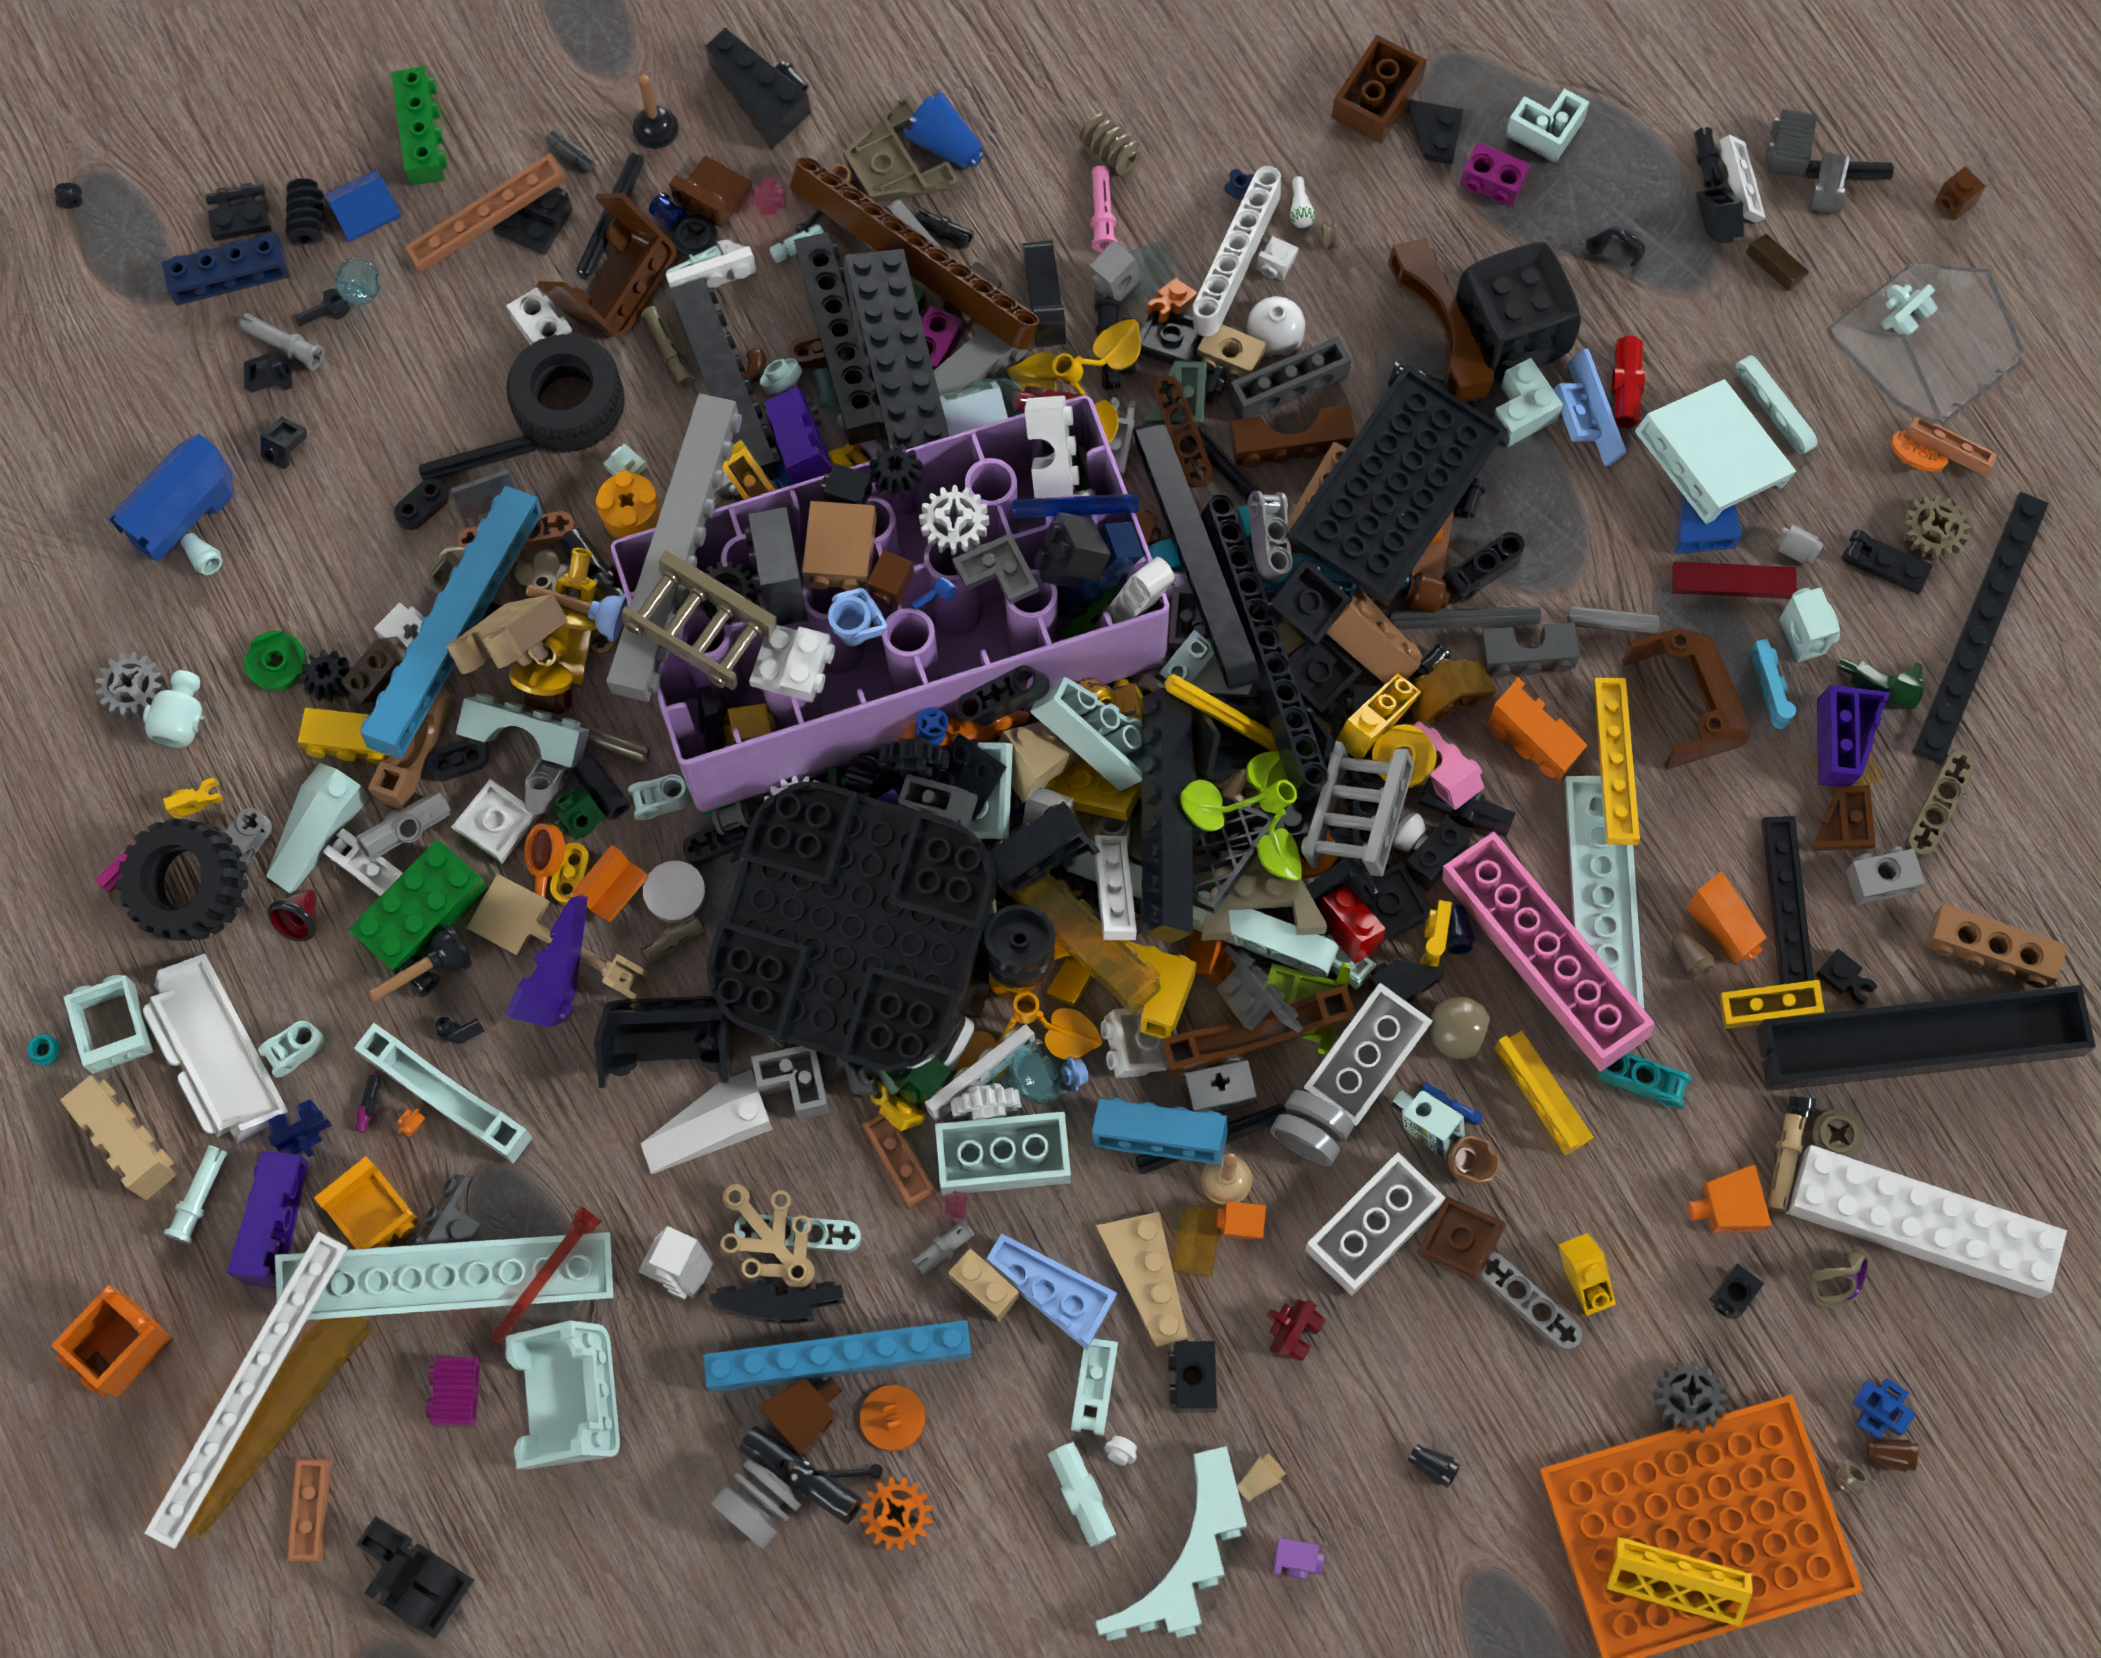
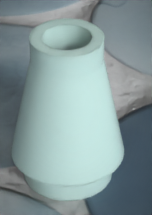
M189 533L181 539L180 545L184 548L194 569L198 573L211 575L221 567L222 558L219 550L198 538L194 533Z

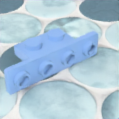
M1582 349L1567 363L1574 383H1560L1553 390L1563 404L1561 413L1571 441H1595L1604 466H1611L1626 453V449L1589 349Z

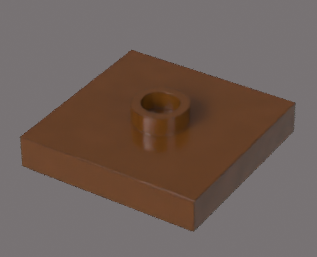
M1446 1196L1417 1253L1422 1258L1477 1282L1506 1224L1500 1219Z

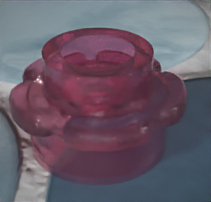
M953 1191V1195H946L945 1214H951L952 1221L955 1218L965 1219L967 1193Z

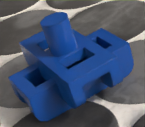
M1888 1378L1884 1379L1879 1387L1868 1380L1865 1381L1862 1389L1852 1401V1404L1862 1411L1855 1425L1872 1434V1437L1876 1440L1881 1438L1886 1429L1898 1436L1903 1435L1916 1415L1915 1412L1903 1405L1909 1392ZM1889 1388L1890 1390H1892L1893 1392H1895L1896 1394H1898V1396H1897V1397L1894 1396L1893 1394H1891L1890 1392H1888L1886 1389ZM1899 1414H1901L1900 1417H1899V1419H1898L1897 1422L1895 1423V1422H1894L1895 1419L1897 1418V1416H1898ZM1869 1416L1878 1421L1880 1424L1877 1425L1875 1422L1870 1420Z

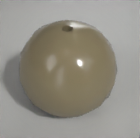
M1461 996L1448 998L1435 1007L1430 1017L1433 1020L1428 1027L1430 1040L1438 1051L1449 1058L1459 1060L1472 1058L1477 1054L1483 1043L1490 1015L1483 1005L1471 998Z

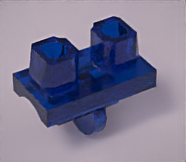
M311 1099L296 1107L301 1120L290 1125L284 1113L268 1120L272 1134L268 1136V1140L271 1146H275L279 1152L289 1147L290 1152L294 1155L303 1150L308 1158L315 1155L313 1145L323 1141L319 1132L332 1126L329 1118L319 1110Z

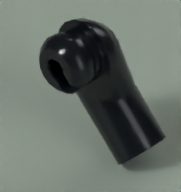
M441 1017L435 1023L439 1037L455 1044H462L485 1031L478 1017L464 1025L452 1022L449 1017Z

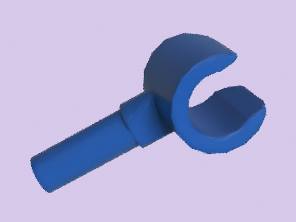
M942 577L935 581L928 593L911 604L916 610L932 599H935L938 595L945 601H948L956 594L957 589L952 582Z

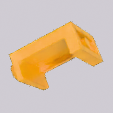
M367 1156L314 1197L356 1249L388 1247L397 1238L403 1239L415 1229L414 1224L419 1221Z

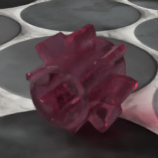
M764 178L762 185H755L754 206L762 208V214L776 215L778 208H785L786 187L779 186L778 179Z

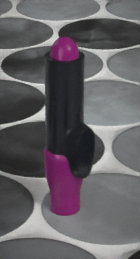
M373 1071L368 1076L361 1105L357 1113L355 1127L357 1132L365 1133L371 1116L376 1109V1095L381 1081L378 1071Z

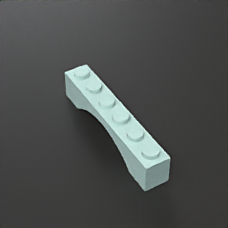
M375 1023L372 1024L354 1047L366 1061L513 1164L533 1137L524 1127L454 1082Z

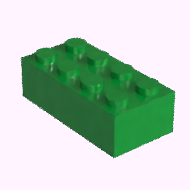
M437 838L348 930L359 943L396 975L408 959L413 956H418L421 959L431 949V939L439 931L441 925L446 923L452 928L489 888L480 875Z

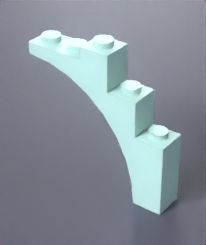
M1227 1446L1197 1453L1193 1456L1197 1482L1196 1512L1190 1536L1179 1560L1165 1579L1144 1599L1120 1613L1096 1621L1099 1637L1106 1635L1107 1641L1127 1637L1126 1630L1139 1627L1140 1633L1160 1628L1159 1622L1165 1621L1167 1633L1175 1632L1176 1638L1196 1634L1195 1627L1201 1626L1202 1623L1192 1585L1198 1584L1199 1589L1219 1585L1218 1578L1224 1577V1571L1215 1537L1221 1536L1222 1541L1240 1537V1530H1244L1247 1527Z

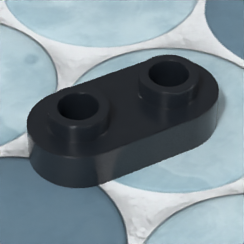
M428 478L422 481L396 505L394 516L398 524L406 530H415L426 523L448 501L449 493L445 484L436 478ZM430 489H436L434 494H427ZM407 509H414L411 514H404Z
M469 738L434 750L429 754L426 766L434 779L448 781L485 767L489 760V752L483 742ZM471 754H479L476 760H469ZM443 763H448L449 767L446 770H439Z

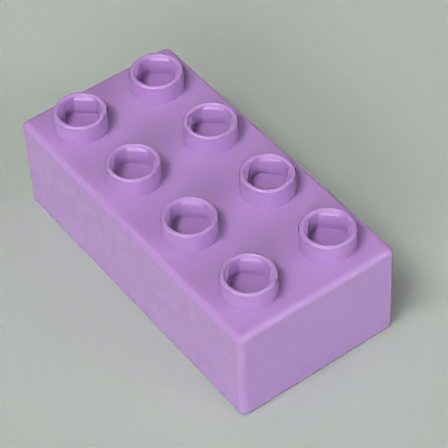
M1082 395L1066 400V406H1072L1073 425L1068 426L1069 436H1075L1076 445L1084 446L1088 450L1086 454V476L1092 490L1094 489L1099 506L1097 509L1088 499L1070 494L1061 496L1050 504L1046 512V524L1040 523L1028 514L1027 508L1036 501L1046 499L1034 498L1031 471L1033 459L1051 455L1054 452V448L1050 450L1043 439L1028 440L1025 413L907 449L906 452L914 449L917 459L922 461L923 469L920 472L923 479L921 483H915V493L905 490V497L903 499L898 493H894L889 499L886 496V490L878 493L875 490V483H872L873 490L866 504L875 505L877 517L871 573L883 550L912 561L915 575L899 607L891 604L884 606L875 602L887 623V627L881 636L867 639L856 646L843 644L831 629L828 620V612L833 604L832 598L836 594L846 592V590L842 589V587H829L823 590L812 588L810 585H805L802 573L810 501L825 502L824 493L821 491V484L825 475L714 509L712 517H707L704 528H706L704 544L702 547L698 546L696 550V568L708 574L706 568L709 566L717 569L716 563L722 562L724 567L727 566L728 561H732L735 567H737L738 563L743 565L744 570L748 569L752 576L758 575V570L752 571L748 552L754 551V546L748 547L744 528L750 527L748 514L782 507L787 508L808 621L781 626L793 630L803 627L829 634L832 645H835V652L832 662L825 664L822 673L825 674L823 689L821 693L816 692L812 703L750 686L749 680L764 639L762 634L754 637L731 670L736 674L737 686L734 690L727 686L721 688L707 678L708 675L669 651L667 661L665 663L661 662L658 671L660 683L656 694L677 761L694 805L699 811H710L742 799L769 792L771 786L780 788L781 779L791 783L792 777L796 775L798 782H800L806 776L810 779L828 773V767L844 768L850 766L853 757L857 758L860 753L879 757L880 747H883L884 743L890 744L891 741L901 736L910 724L917 722L918 715L924 709L937 708L942 710L948 719L959 718L956 712V704L962 695L1022 665L1030 666L1045 673L1049 678L1050 684L1063 677L1075 683L1083 679L1093 678L1108 684L1158 668L1165 663L1169 621V602L1165 592L1147 614L1113 624L1108 611L1102 612V628L1094 631L1090 629L1087 633L1081 635L1077 633L1074 637L1067 639L1061 631L1072 620L1067 615L1058 616L1057 587L1053 584L1043 583L1039 576V570L1034 565L1036 553L1042 549L1046 540L1047 529L1054 522L1058 512L1092 518L1098 530L1105 524L1132 522L1144 556L1134 565L1132 571L1124 574L1118 580L1117 586L1120 590L1133 574L1152 561L1096 408L1089 396ZM870 461L849 467L866 474L872 471L869 467ZM953 485H957L958 492L961 493L966 487L970 488V497L979 494L981 497L980 504L987 505L988 513L985 515L989 516V525L985 526L987 528V536H978L980 542L978 547L1011 533L1039 586V592L1009 604L996 578L967 591L953 565L954 558L965 554L962 548H957L956 555H952L951 548L947 547L943 553H940L938 543L930 547L928 545L929 536H922L921 527L923 525L920 524L919 515L924 514L922 512L923 503L931 504L929 495L932 493L937 497L940 496L941 487H944L947 493L952 492ZM954 512V518H952V528H955V522H957L956 512ZM655 528L617 539L611 545V552L629 609ZM972 543L968 545L969 551L978 548ZM939 578H947L955 585L957 592L948 601H945L938 595L935 599H932L916 610L911 604L928 593ZM732 583L723 584L739 594L740 590L736 585ZM758 594V599H755L756 605L766 610L763 594ZM700 603L676 636L691 647L711 621L707 617L706 612H703ZM1096 615L1092 621L1096 624L1100 617ZM732 619L733 625H727L725 622L704 652V655L719 664L745 628L744 623H738L737 619ZM871 621L869 628L876 627L875 624ZM1033 677L1028 680L1027 689L1032 685ZM710 685L713 696H719L723 712L736 703L741 707L766 703L767 712L771 711L774 715L775 730H771L772 733L741 742L737 728L732 729L737 744L726 747L723 728L718 729V736L722 738L724 748L707 753L704 745V735L701 734L698 725V688ZM979 704L975 706L973 716L978 712Z

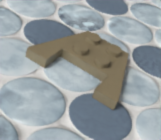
M908 95L903 96L899 100V104L892 111L888 110L876 126L871 130L865 131L843 152L845 161L863 191L875 202L952 190L960 187V180L948 161L920 173L897 136V131L913 124L910 118L915 113L916 108Z
M1232 850L1233 855L1247 852V850ZM1221 851L1219 859L1229 857L1228 851ZM1257 853L1215 914L1209 911L1206 912L1201 940H1224L1231 938L1228 910L1292 907L1297 935L1325 934L1327 925L1302 879L1292 881L1272 874L1262 865ZM1229 865L1218 868L1216 871L1217 878L1230 875L1234 870L1233 866ZM1216 887L1212 888L1210 901L1218 893Z

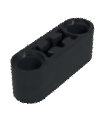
M1019 666L962 695L956 704L957 715L960 719L976 726H988L1043 698L1050 688L1049 678L1045 673L1030 666ZM1033 677V683L1027 689V682ZM979 704L978 712L973 716V710Z

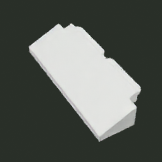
M206 954L158 970L154 986L159 994L150 997L149 1004H146L143 1008V1015L167 1062L172 1066L180 1065L182 1072L178 1075V1083L202 1130L207 1134L215 1133L217 1137L230 1131L236 1144L286 1117L288 1110Z

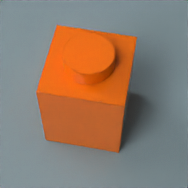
M1232 1201L1225 1202L1223 1209L1218 1208L1216 1216V1228H1221L1220 1237L1261 1240L1264 1235L1266 1205Z

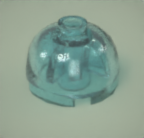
M1038 1038L1025 1044L1015 1053L1011 1059L1010 1072L1012 1077L1008 1079V1083L1013 1090L1018 1089L1019 1095L1021 1094L1026 1101L1036 1105H1046L1065 1097L1067 1089L1061 1090L1060 1084L1064 1083L1061 1070L1053 1055L1048 1050L1045 1052L1041 1050L1039 1045L1043 1044V1042Z

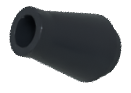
M1416 1444L1408 1458V1462L1414 1464L1438 1487L1443 1485L1448 1488L1460 1468V1464L1454 1461L1455 1457L1425 1448L1419 1444Z

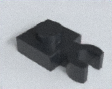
M1839 948L1816 973L1817 976L1838 993L1842 994L1846 988L1850 990L1853 1000L1861 1005L1867 998L1861 994L1860 988L1865 987L1872 993L1877 988L1873 980L1858 976L1863 968Z

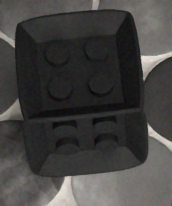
M1546 242L1522 245L1484 258L1465 269L1460 277L1456 298L1459 300L1463 317L1467 318L1470 323L1471 333L1475 342L1481 345L1482 356L1487 366H1490L1493 370L1494 380L1503 379L1506 370L1529 358H1532L1539 368L1560 359L1573 348L1581 324L1579 305L1559 259Z

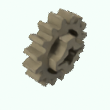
M1936 495L1932 501L1927 496H1924L1920 503L1915 501L1910 510H1907L1903 518L1906 521L1901 526V530L1908 531L1903 538L1904 541L1912 540L1913 542L1910 550L1921 549L1920 557L1922 558L1927 553H1930L1934 561L1937 560L1940 554L1945 559H1949L1952 552L1958 554L1963 547L1962 545H1965L1968 541L1969 536L1966 534L1971 529V525L1964 524L1969 515L1959 513L1962 505L1959 504L1953 507L1951 506L1952 498L1949 497L1945 502H1942L1940 495ZM1922 515L1921 524L1917 526L1918 517ZM1955 530V536L1950 540L1951 531Z

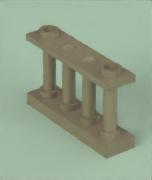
M665 549L658 559L659 571L662 576L661 580L637 613L626 606L621 612L624 627L638 637L641 635L646 636L708 675L707 678L721 688L727 686L734 690L737 686L736 674L731 670L756 635L760 636L762 634L767 638L771 637L776 630V617ZM679 583L689 589L688 592L690 594L664 630L648 619L670 588ZM707 600L716 606L717 612L691 647L676 636L699 603ZM735 617L744 623L745 628L719 664L704 655V652L727 619Z

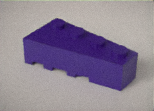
M262 1151L261 1158L256 1161L254 1182L248 1196L247 1206L227 1271L229 1275L243 1284L276 1288L275 1255L290 1254L308 1167V1161L301 1155Z

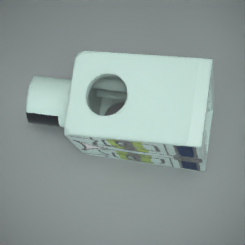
M1402 1090L1391 1104L1393 1108L1403 1114L1404 1129L1445 1161L1448 1159V1151L1457 1139L1465 1137L1464 1116L1425 1091L1419 1092L1414 1099Z

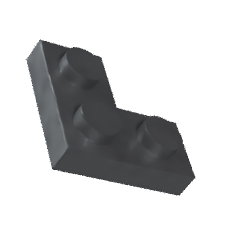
M1011 533L953 559V565L967 591L996 578L1009 604L1039 592V586Z

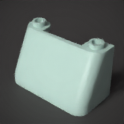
M566 1321L506 1336L507 1361L515 1369L523 1370L525 1374L530 1435L522 1436L517 1440L514 1448L516 1468L527 1470L615 1456L619 1451L620 1438L611 1342L604 1326L578 1321Z

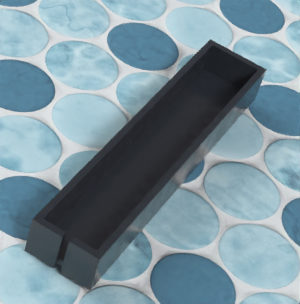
M2082 985L1763 1020L1756 1029L1761 1057H1767L1762 1063L1767 1091L2082 1057L2096 1047Z

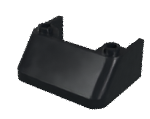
M714 996L623 999L607 1003L603 1008L594 1040L599 1088L606 1087L610 1073L615 1076L627 1075L637 1066L638 1061L700 1059L702 1067L707 1068L711 1072L721 1071L722 1083H728L732 1066V1021L719 1009V1004ZM706 1023H710L713 1026L718 1025L720 1027L718 1033L719 1048L714 1052L707 1051L706 1053H701L700 1047L694 1044L697 1032Z

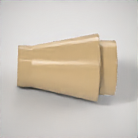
M1268 1453L1263 1458L1260 1456L1243 1480L1237 1485V1489L1250 1502L1254 1497L1281 1483V1478L1286 1472L1272 1455Z

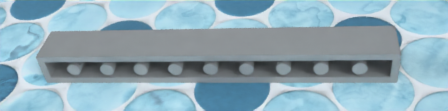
M701 393L698 394L630 609L636 613L662 578L658 559L665 549L695 568L697 566L696 550L698 546L702 547L706 537L704 525L707 517H712L715 508L714 493L716 489L720 490L723 484L724 471H722L724 462L730 460L733 451L731 439L733 433H738L741 427L742 415L738 413L736 401ZM679 583L673 585L648 620L665 630L677 613L679 604H683L686 600L688 589ZM624 627L606 681L611 694L649 702L651 693H656L660 683L658 671L661 662L665 663L667 661L669 651L646 636L641 635L638 637Z

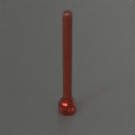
M582 1206L578 1208L573 1215L575 1219L571 1223L574 1226L491 1334V1339L494 1343H501L583 1234L587 1235L590 1230L595 1231L601 1223L599 1218Z

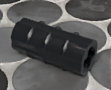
M593 755L582 759L575 765L572 770L573 774L609 820L618 818L628 810L631 805Z

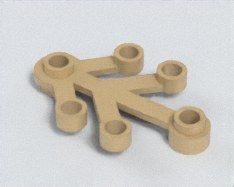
M739 1184L728 1186L723 1193L725 1206L731 1210L739 1211L762 1239L740 1238L736 1234L729 1233L723 1236L721 1240L722 1249L731 1254L738 1251L774 1253L782 1264H761L760 1261L750 1258L743 1262L742 1273L752 1279L758 1276L783 1277L785 1283L792 1288L808 1286L815 1275L813 1263L806 1258L808 1233L812 1230V1221L803 1215L794 1218L792 1229L796 1233L792 1255L784 1245L787 1211L792 1202L791 1196L782 1190L776 1191L772 1195L771 1204L774 1207V1217L771 1229L749 1203V1191ZM734 1191L741 1193V1200L738 1203L730 1201V1195ZM783 1194L787 1197V1203L783 1207H778L775 1200L777 1196ZM801 1219L808 1222V1228L803 1232L798 1231L796 1228L797 1222ZM730 1237H734L737 1241V1246L732 1250H729L725 1244L726 1240ZM751 1262H755L758 1266L757 1272L753 1275L748 1274L746 1271L747 1265ZM795 1266H801L804 1269V1274L801 1278H795L792 1275V1270Z

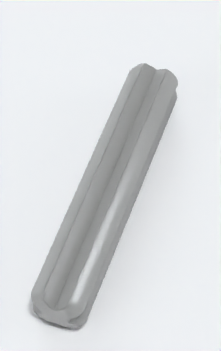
M1573 606L1568 611V623L1575 622V625L1647 633H1656L1659 629V616Z

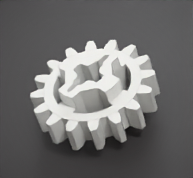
M953 485L952 492L948 493L944 487H941V495L938 497L931 493L929 495L931 504L923 503L922 512L924 514L919 515L920 524L923 525L921 527L922 536H929L928 545L931 547L938 543L940 553H943L946 547L951 548L952 555H956L957 548H962L965 553L969 552L968 545L970 543L978 547L980 545L978 536L986 537L987 528L985 526L989 525V516L985 515L988 513L987 505L980 504V495L976 494L970 497V488L968 487L962 493L958 492L957 485ZM954 512H956L957 522H955V528H952V518H954Z
M998 1083L970 1087L967 1093L962 1094L963 1097H955L954 1100L950 1101L953 1119H959V1121L966 1119L971 1121L1002 1118L1009 1114V1112L1017 1111V1108H1021L1019 1090H1013V1088L1004 1089Z

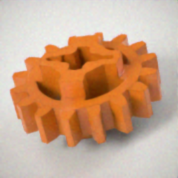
M889 1477V1486L886 1487L881 1482H877L879 1491L876 1494L868 1491L866 1494L871 1499L870 1504L863 1503L861 1506L862 1509L868 1511V1515L861 1517L860 1521L861 1523L870 1524L864 1531L865 1534L869 1536L875 1533L876 1537L873 1543L878 1546L882 1541H885L887 1551H891L893 1544H897L899 1550L903 1552L906 1542H910L913 1547H916L915 1537L919 1535L926 1538L927 1534L922 1528L924 1525L928 1526L933 1523L931 1519L926 1517L927 1513L933 1511L932 1506L924 1505V1502L929 1498L928 1494L922 1493L918 1495L917 1492L920 1485L916 1482L911 1488L908 1487V1479L905 1477L901 1480L900 1485L896 1484L893 1477ZM903 1492L910 1495L911 1498L900 1500L894 1498L891 1493ZM882 1500L884 1504L882 1514L875 1520L876 1506ZM889 1501L899 1510L905 1508L906 1511L902 1513V1521L905 1527H902L900 1522H897L895 1519L889 1521L888 1518L892 1515ZM919 1509L918 1522L914 1529H912L910 1526L911 1516ZM892 1528L899 1530L902 1536L892 1537L884 1534L882 1531Z

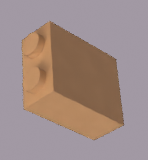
M810 501L802 570L805 585H810V587L820 590L829 587H842L846 591L858 588L868 589L867 581L871 575L877 521L875 505Z

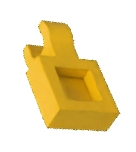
M208 778L201 783L197 791L194 789L177 790L170 797L163 799L165 808L176 819L205 809V805L217 804L223 800L219 792L209 795V790L219 786L215 778Z
M882 1080L877 1081L882 1093L879 1092L876 1095H871L870 1099L874 1104L881 1106L879 1113L900 1131L922 1125L926 1114L915 1103L907 1101L902 1096L892 1095L882 1083Z

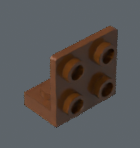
M708 156L703 157L688 179L684 180L675 175L669 183L675 203L697 215L707 217L720 228L725 225L753 186L750 179Z

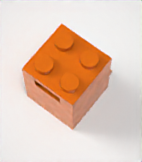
M108 1285L51 1346L59 1353L55 1357L57 1361L68 1370L73 1369L77 1374L81 1375L78 1380L91 1392L96 1391L103 1397L109 1394L118 1398L170 1343L173 1337L128 1295ZM96 1352L111 1364L103 1374L88 1362Z

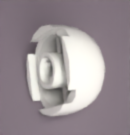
M1274 296L1265 298L1254 306L1248 316L1246 331L1249 336L1266 342L1265 356L1272 357L1273 355L1282 354V357L1299 348L1304 339L1306 324L1302 310L1296 303L1285 297Z

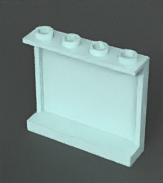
M1725 379L1648 413L1635 430L1636 434L1705 524L1714 521L1724 509L1774 485L1779 489L1783 488L1796 472Z

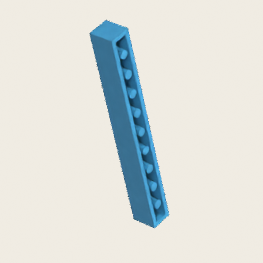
M506 485L500 495L495 496L491 505V511L486 519H482L479 523L477 535L472 543H468L465 547L463 558L458 567L452 569L447 586L444 591L439 592L433 610L421 623L419 634L414 641L408 644L405 658L400 666H396L393 670L391 682L386 690L379 694L374 711L371 716L366 717L363 721L361 735L368 748L401 760L455 666V662L446 648L447 644L480 623L542 515L538 497Z

